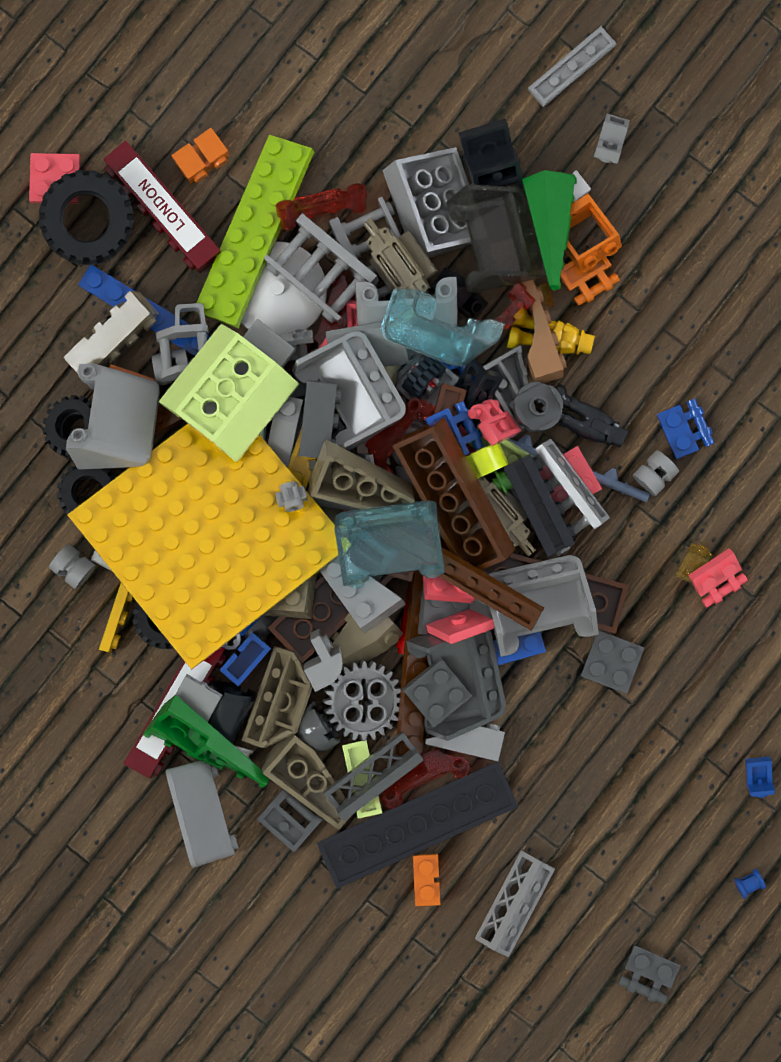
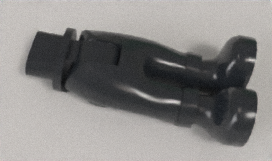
M558 383L556 389L562 397L563 407L584 418V420H580L571 416V414L562 412L557 422L560 423L559 426L566 427L573 433L590 441L606 443L608 446L613 444L621 448L629 430L619 426L620 422L617 421L615 423L612 417L599 408L579 401L575 397L571 398L567 394L566 387Z

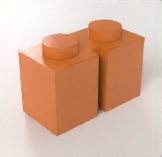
M209 128L193 140L195 145L191 146L188 143L171 155L173 161L190 184L194 181L198 183L205 179L208 171L214 167L216 169L222 167L227 163V158L230 157L228 150L212 128Z
M438 853L413 854L415 906L440 905L439 880L434 881L435 877H439Z

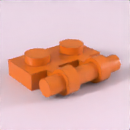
M607 257L598 261L594 267L585 269L582 272L578 270L573 261L564 265L560 278L566 288L571 292L578 287L581 294L573 298L577 306L593 301L596 295L604 290L606 292L611 290L613 285L620 281L616 273L609 277L605 274L604 271L612 266ZM597 276L600 282L588 288L585 282Z

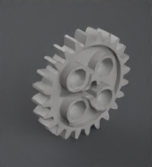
M361 660L358 667L352 661L351 669L343 665V673L339 675L336 681L330 684L332 688L324 689L329 698L323 699L322 702L330 706L324 709V712L332 714L327 720L330 723L336 722L333 728L336 731L342 729L341 734L344 737L350 733L351 739L356 740L359 734L360 739L365 741L367 734H369L374 740L376 738L375 732L378 731L381 735H385L383 730L385 726L389 729L393 728L390 720L398 721L394 713L399 712L397 703L400 702V697L397 694L400 693L401 688L394 687L399 681L396 678L390 679L393 673L390 670L384 672L385 666L380 664L376 668V663L370 661L367 667L366 661ZM365 679L364 686L362 688L361 680ZM379 682V691L372 694L370 691L371 685ZM350 683H355L356 690L354 693L347 694L346 687ZM364 695L368 699L367 701L363 702V705H361L358 702L359 700L363 699ZM354 707L356 709L355 716L347 719V710ZM374 707H379L380 714L376 718H371V710ZM363 712H364L365 721H364V722H361V719H362V716H363Z

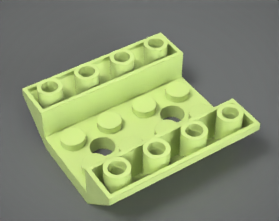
M220 324L159 400V403L177 417H181L212 441L222 452L235 462H238L299 386V383L275 361L237 332ZM241 362L247 363L249 366L248 372L244 375H238L235 372L236 365ZM208 402H215L217 410L213 414H206L203 410L204 405Z

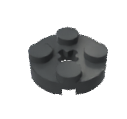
M531 382L518 391L512 402L513 413L518 423L527 431H547L559 421L563 409V400L560 393L553 386L541 382ZM533 401H536L538 404L543 403L542 413L533 410Z

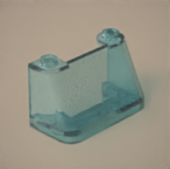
M393 289L381 325V332L388 341L450 365L462 367L499 341L505 324L491 319L483 321L468 319V324L465 326H453L433 318L436 312V301L431 295L420 290Z
M421 501L342 512L336 516L334 529L343 586L359 588L365 585V582L369 580V576L419 570L420 574L425 575L426 578H435L445 573L436 502Z

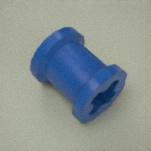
M754 869L747 876L734 879V883L743 899H746L748 894L760 888L762 890L766 888L757 869Z

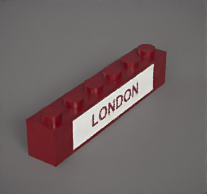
M126 140L103 159L107 165L104 168L113 180L117 177L121 181V186L129 198L132 195L138 201L136 207L144 216L149 214L154 221L151 224L159 234L165 232L170 238L167 243L176 253L179 250L185 256L183 261L191 271L196 269L201 273L215 261L216 256L221 253V250Z
M219 648L192 670L183 660L124 761V765L148 779H151L153 775H159L164 767V763L161 762L166 753L170 755L176 745L173 744L171 747H167L164 745V740L153 735L150 738L143 736L145 729L164 703L175 696L186 674L202 683L206 682L207 686L209 682L213 683L215 677L211 675L216 667L220 669L227 658L224 655L226 649Z

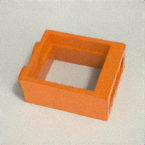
M589 194L571 204L570 228L592 216L608 237L581 255H578L568 241L567 250L564 251L578 270L582 272L585 269L594 267L598 261L606 256L615 254L622 247L620 235Z

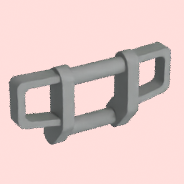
M203 304L177 305L175 307V326L156 333V339L160 345L163 370L160 372L162 381L176 380L188 366V364H181L172 367L170 341L176 338L197 337L199 351L207 342L209 331L208 325L205 322ZM197 311L199 313L200 324L179 325L181 312Z

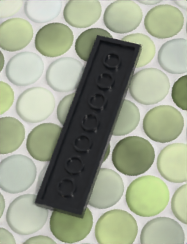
M497 761L319 841L317 846L336 889L511 811L517 808L518 804Z

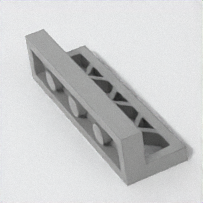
M521 850L475 939L492 950L509 957L555 868ZM525 860L533 862L529 871L522 874L521 868ZM518 883L519 890L515 895L511 896L510 889L512 885ZM506 905L507 912L505 916L499 918V909L501 906ZM495 927V935L490 942L485 939V936L490 928Z

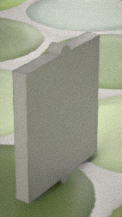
M188 674L184 677L175 694L206 722L209 721L222 697V694L207 686L206 682L202 683Z

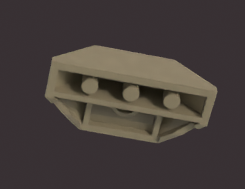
M274 646L242 741L266 748L297 733L313 687L296 653Z

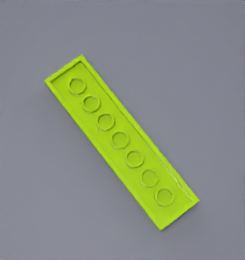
M272 135L268 136L220 247L221 253L216 256L197 300V303L203 304L205 317L239 329L267 264L264 257L266 255L270 257L314 154L312 148Z

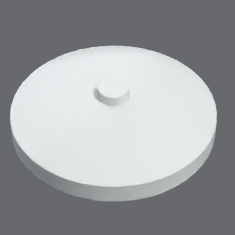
M276 242L270 257L275 261L290 243ZM299 247L282 268L294 276L311 254ZM319 263L315 265L301 282L311 292L325 277ZM266 264L241 323L249 330L255 320L259 319L277 334L292 333L293 330L299 328L307 330L311 328L319 319L323 310L281 274L278 277L273 275L266 268L268 265ZM327 290L319 298L324 303H326Z

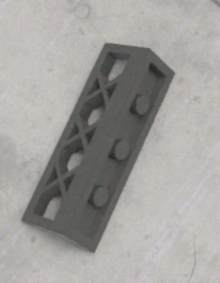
M402 731L323 791V793L336 808L341 819L345 821L424 760ZM403 740L410 750L402 756L393 755L394 746ZM387 758L388 764L384 770H373L375 760ZM358 773L368 774L367 783L363 786L353 785L354 776ZM339 788L349 789L348 797L341 803H338L332 795Z

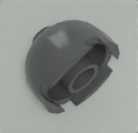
M313 701L306 706L298 731L294 735L313 748L315 752H324L341 741L335 739L339 734L333 728L334 724L328 722L329 716L325 712L320 714L317 710L320 705Z

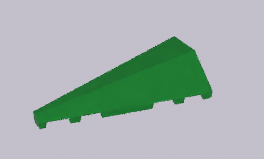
M544 170L523 178L522 181L550 288L555 291L561 288L560 275L561 270H564L563 256L564 250H567L571 224L570 210L571 204L574 203L573 191L574 184H577V178L574 174Z
M177 695L164 703L143 733V736L147 738L153 735L164 740V745L167 747H171L174 744L186 751V755L220 770L223 767L229 768L237 772L236 777L243 779L247 776L259 783L261 788L265 787L269 781V778L262 773V770Z

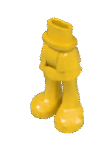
M517 303L507 342V348L511 349L520 345L532 346L534 334L519 329L528 328L534 330L532 316L527 313L526 306ZM551 321L552 323L548 324L550 331L556 332L559 346H556L560 354L575 353L579 355L580 352L591 354L594 335L586 334L585 330L580 331L571 324H564L561 321Z

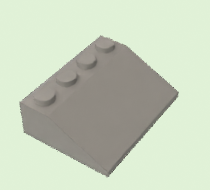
M456 147L398 159L382 170L404 233L407 231L411 232L428 258L488 238Z

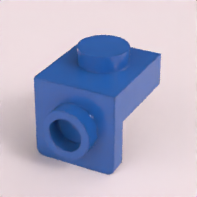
M770 756L745 759L746 786L750 796L763 798L768 795H774L775 788L772 783V760Z

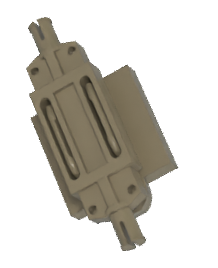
M372 218L367 219V222L365 221L363 225L371 236L366 243L373 251L371 253L373 258L369 262L396 300H401L404 297L407 300L428 299L426 294L429 292L430 286L427 279L438 271L411 232L407 231L398 238L391 233L389 228L378 229Z
M484 476L478 478L514 547L519 545L527 556L531 555L536 549L526 539L530 530L523 523L528 519L523 507L509 490L507 495H505L503 490H498L494 482L490 484Z

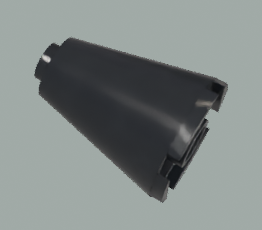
M215 681L214 684L209 682L208 686L222 694V697L208 723L233 744L256 701L257 693L249 688L246 693L241 690V685L237 686L230 682Z

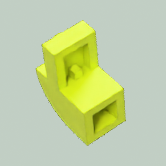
M499 443L494 446L489 445L466 456L477 479L509 464Z

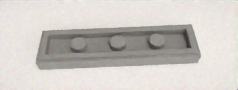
M600 26L530 85L527 90L544 108L615 48L617 43Z

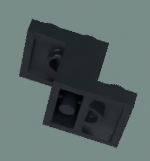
M506 119L458 133L466 170L474 187L480 212L527 198L522 181L520 161L511 143Z

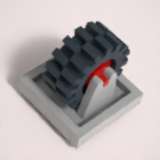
M432 353L416 354L398 373L396 389L427 416L435 408L441 384L445 383L455 386L459 378Z

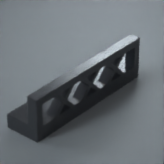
M470 358L455 387L467 390L464 403L468 410L478 403L482 404L483 401L492 399L503 377L498 372L486 370L476 359ZM475 369L478 374L474 381L471 382V374ZM472 419L476 427L479 419ZM462 421L457 423V427L460 425L464 427Z

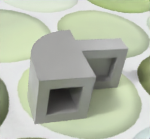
M606 113L594 157L599 158V160L605 163H618L630 120Z
M320 629L310 633V640L319 656L304 663V672L315 692L332 684L339 677L342 670L340 646L333 648L328 635H322Z

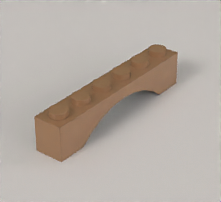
M519 237L490 245L491 256L498 276L509 282L521 294L532 314L534 337L527 358L533 381L547 383L563 378L564 368H567L563 354H558L556 346H559L556 332L550 331L548 325L552 323L550 314L547 309L543 310L541 302H544L543 294L540 287H535L533 280L537 278L533 266H528L526 258H529L526 245H521Z

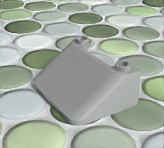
M446 277L437 283L435 288L436 298L378 301V291L372 283L355 282L357 326L400 319L408 354L443 353L455 348L457 344L456 277Z
M350 332L295 361L291 370L297 381L307 385V380H319L337 383V389H342L340 404H335V409L346 429L339 432L335 439L336 445L348 451L353 450L396 423L405 414L406 407L368 338L362 332Z
M79 364L78 376L80 380L88 384L89 388L94 390L88 429L77 428L72 431L67 439L66 450L78 469L140 467L147 464L152 455L160 397L158 384L153 380L98 364Z
M567 555L488 574L544 607L535 627L530 631L489 606L501 657L515 653L519 648L518 636L570 624H574L575 631L579 636L590 637L599 634L595 605L582 562L578 557Z
M196 761L167 769L166 776L191 867L195 868L235 855V849L239 848L236 835H230L228 832L214 778L219 776L218 768L202 761Z

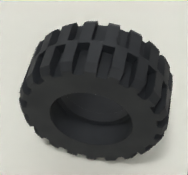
M76 170L70 174L66 173L50 185V188L42 198L43 200L39 208V224L42 235L50 248L61 258L69 262L83 265L103 263L116 256L124 248L131 235L133 210L130 199L122 186L106 174L98 173L95 170ZM79 195L98 197L109 210V226L105 233L95 240H78L71 236L64 226V209L69 201Z

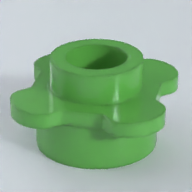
M496 470L494 471L496 477L492 478L498 490H503L505 495H507V491L512 489L513 486L505 470L499 473Z

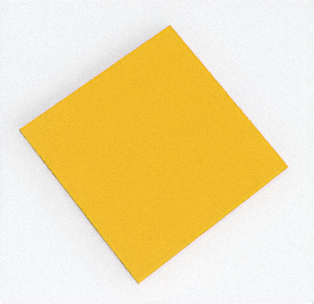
M190 424L185 425L153 449L151 459L147 464L128 468L68 514L71 521L191 670L351 546L307 491V501H303V508L293 512H286L284 506L278 507L275 493L280 492V485L296 481L299 487L302 485L260 434L240 460L235 462Z

